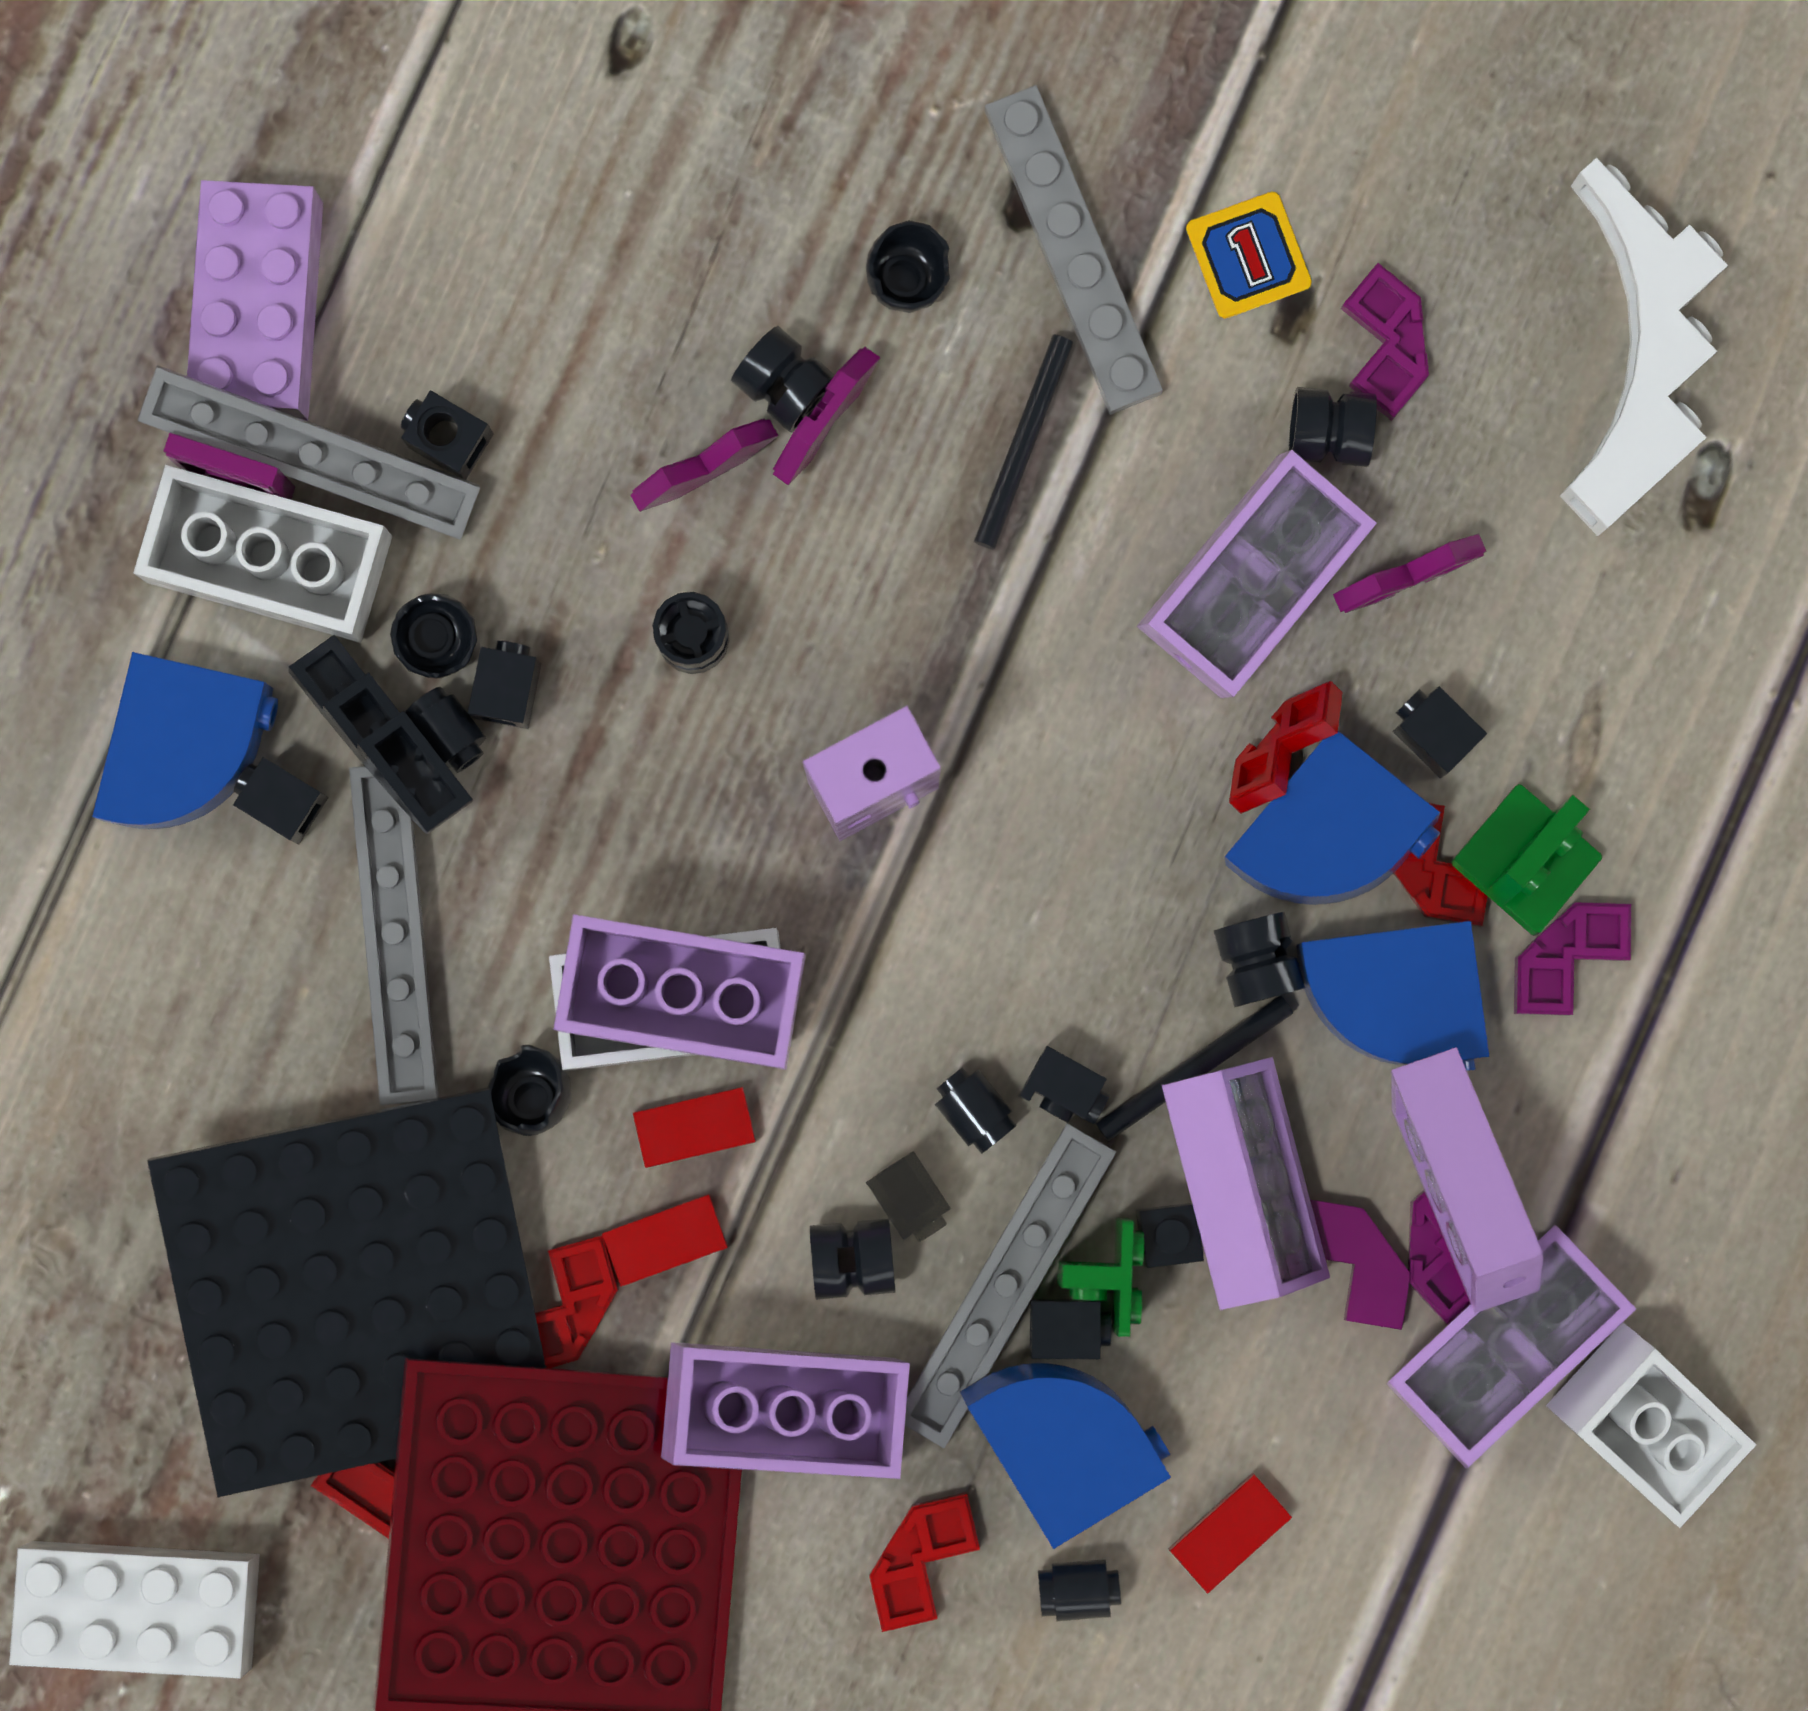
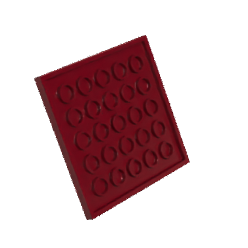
M405 1358L373 1704L374 1711L722 1710L742 1469L673 1465L661 1458L668 1376Z

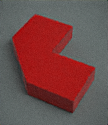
M1332 681L1284 701L1272 715L1271 719L1276 724L1257 747L1249 743L1235 759L1229 803L1240 814L1286 795L1292 753L1338 733L1343 692Z
M1429 803L1440 812L1438 822L1434 825V828L1441 834L1445 806ZM1440 835L1420 859L1411 853L1393 873L1425 918L1454 923L1471 921L1472 926H1483L1488 896L1453 867L1451 863L1436 861Z
M603 1235L548 1250L563 1305L535 1313L546 1368L567 1364L581 1358L619 1290L613 1264Z
M967 1492L911 1505L869 1573L882 1632L938 1619L925 1563L980 1550Z

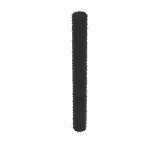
M1055 334L1052 335L974 542L980 546L993 550L996 547L1072 348L1073 341Z
M1281 995L1096 1122L1097 1127L1109 1142L1166 1102L1162 1085L1207 1074L1293 1014L1292 1009Z

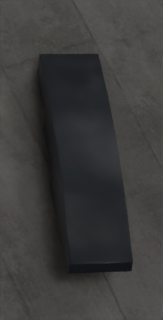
M335 635L289 666V674L324 718L390 796L426 835L472 803L473 799L408 715L404 711L399 712L370 673L365 674Z

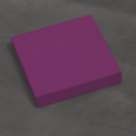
M169 433L163 452L179 469L286 499H292L296 487L279 468Z

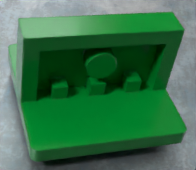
M1518 784L1452 859V865L1531 935L1536 936L1543 931L1602 859V855L1581 837L1584 832L1577 825L1590 809L1579 799L1572 795L1555 811H1551L1523 785Z
M1116 1218L1114 1263L1058 1261L1057 1284L1061 1288H1070L1069 1296L1072 1299L1107 1300V1290H1113L1112 1331L1118 1337H1130L1131 1324L1141 1325L1142 1290H1138V1287H1132V1266H1143L1144 1232L1134 1230V1220Z

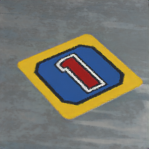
M1268 192L1189 221L1186 225V231L1216 311L1221 318H1230L1307 290L1311 286L1312 281L1281 198L1276 192Z

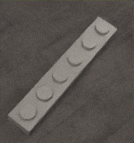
M1037 85L985 105L984 111L1109 414L1112 415L1161 395L1163 389Z
M158 365L156 366L137 419L139 422L163 431L277 467L284 475L460 540L480 490V486L473 482Z
M365 766L349 768L380 1105L421 1102L439 1098L414 823L411 817L399 806Z
M1066 1123L907 1396L905 1426L945 1448L968 1409L960 1391L987 1376L1116 1154L1114 1150Z

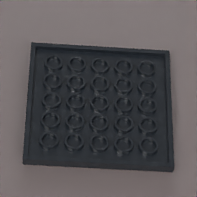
M489 1087L148 1158L147 1163L218 1498L395 1459L405 1358L546 1368Z

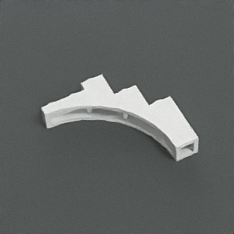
M1595 158L1579 173L1571 187L1597 220L1616 258L1627 298L1630 347L1625 384L1611 426L1589 464L1563 491L1560 497L1599 536L1707 438L1699 430L1702 424L1697 415L1684 403L1678 402L1675 404L1668 396L1717 352L1710 344L1712 336L1707 328L1692 316L1686 318L1680 310L1707 287L1728 265L1721 258L1723 252L1718 243L1706 232L1700 231L1697 233L1690 224L1672 239L1667 233L1669 227L1660 213L1649 205L1642 207L1628 192L1630 184L1625 176L1614 166L1607 165L1605 167Z

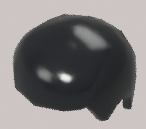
M908 220L889 226L874 241L866 261L868 285L872 294L877 297L878 302L890 310L912 313L932 306L945 290V286L950 280L948 262L950 248L947 241L928 224Z
M439 593L423 594L405 603L396 613V618L392 622L390 631L394 655L407 670L427 678L436 679L449 676L463 669L469 663L478 640L475 619L464 604L449 595Z
M522 1045L521 1051L517 1054L499 1059L493 1078L488 1085L498 1124L504 1130L523 1136L538 1135L553 1128L561 1121L572 1101L571 1080L567 1072L562 1070L560 1061L549 1051L531 1045Z

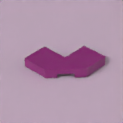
M1377 263L1345 301L1341 310L1383 343L1351 381L1349 387L1355 392L1376 394L1377 410L1392 421L1427 379L1429 368L1427 353L1425 352L1421 297Z
M866 347L860 348L837 371L827 385L826 393L816 405L812 414L809 417L805 416L793 432L773 467L774 476L789 485L808 466L834 422L859 397L881 357Z
M765 418L733 428L701 454L661 467L632 490L633 493L630 496L639 512L676 500L746 462L779 435L770 419L765 420Z
M1472 535L1446 543L1407 564L1374 573L1334 593L1333 596L1340 612L1348 613L1389 599L1397 593L1421 582L1427 583L1483 557V553L1487 551L1480 535Z
M1575 902L1565 909L1515 957L1514 1014L1573 1015L1574 960H1631V904Z
M1423 1190L1410 1202L1408 1271L1411 1275L1409 1284L1439 1318L1449 1325L1471 1303L1425 1190Z
M1310 1199L1325 1259L1352 1264L1344 1320L1402 1330L1411 1273L1364 1208Z

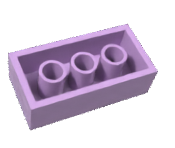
M201 180L187 369L188 377L306 421L309 419L323 201L313 186Z
M573 914L553 1030L786 1070L806 956L801 952Z
M671 1342L661 1458L673 1465L900 1479L910 1363L889 1357Z

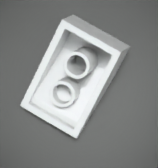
M1624 1322L1614 1330L1546 1405L1679 1528L1684 1525L1756 1446L1739 1427L1661 1353Z

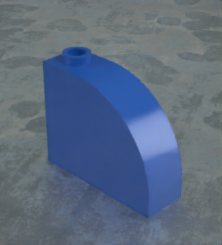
M132 652L92 817L126 827L161 829L191 822L217 808L234 793L233 790L240 775L249 764H253L261 743L263 730L271 731L278 710V699L272 697L274 688L263 681Z
M1338 731L1337 734L1320 742L1289 779L1286 795L1272 800L1225 855V865L1254 888L1280 900L1307 905L1338 903L1367 893L1383 883L1403 864L1411 853L1420 859L1440 835V832L1434 828V825L1438 822L1440 812Z
M1471 921L1308 941L1296 945L1305 992L1312 1008L1330 1032L1353 1050L1381 1062L1407 1065L1457 1047L1466 1071L1476 1070L1474 1058L1490 1057Z
M1051 1363L1021 1364L994 1372L960 1391L968 1409L1053 1549L1171 1478L1162 1463V1460L1171 1454L1154 1426L1143 1431L1123 1400L1103 1382L1085 1372Z

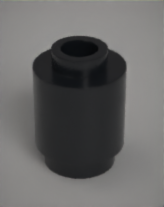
M441 686L424 694L405 711L448 768L452 767L456 773L471 766L484 754L479 746L485 741L486 736L455 695H447Z
M962 1067L936 1088L943 1098L934 1105L967 1146L973 1143L981 1154L1017 1126L1008 1115L1012 1110L979 1069L969 1076Z
M1106 1559L1052 1563V1569L1038 1570L1042 1617L1056 1616V1621L1111 1617L1110 1605H1121L1118 1570L1107 1571Z

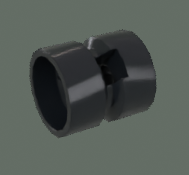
M776 326L767 332L748 352L735 370L731 381L754 402L765 399L768 402L767 413L791 433L795 431L805 416L809 417L812 414L816 405L822 400L827 391L826 387L835 374L815 357L804 360L801 357V345L779 326Z
M1297 387L1291 412L1289 451L1293 450L1304 461L1318 463L1325 458L1328 452H1332L1335 460L1342 462L1343 465L1368 467L1372 457L1376 429V394L1350 392L1349 394H1342L1337 402H1333L1329 391L1326 389Z
M696 592L677 593L665 600L656 611L652 625L654 641L665 661L677 671L688 674L705 673L717 666L726 655L730 641L728 626L718 604L708 596Z
M1285 912L1255 918L1214 930L1221 960L1232 964L1233 970L1226 979L1234 1007L1305 989L1298 959L1287 955L1286 952L1287 947L1293 941Z
M889 1219L858 1221L855 1228L851 1231H847L841 1223L810 1226L811 1257L816 1300L848 1297L851 1289L857 1287L864 1295L896 1293ZM854 1247L856 1271L840 1272L838 1248Z

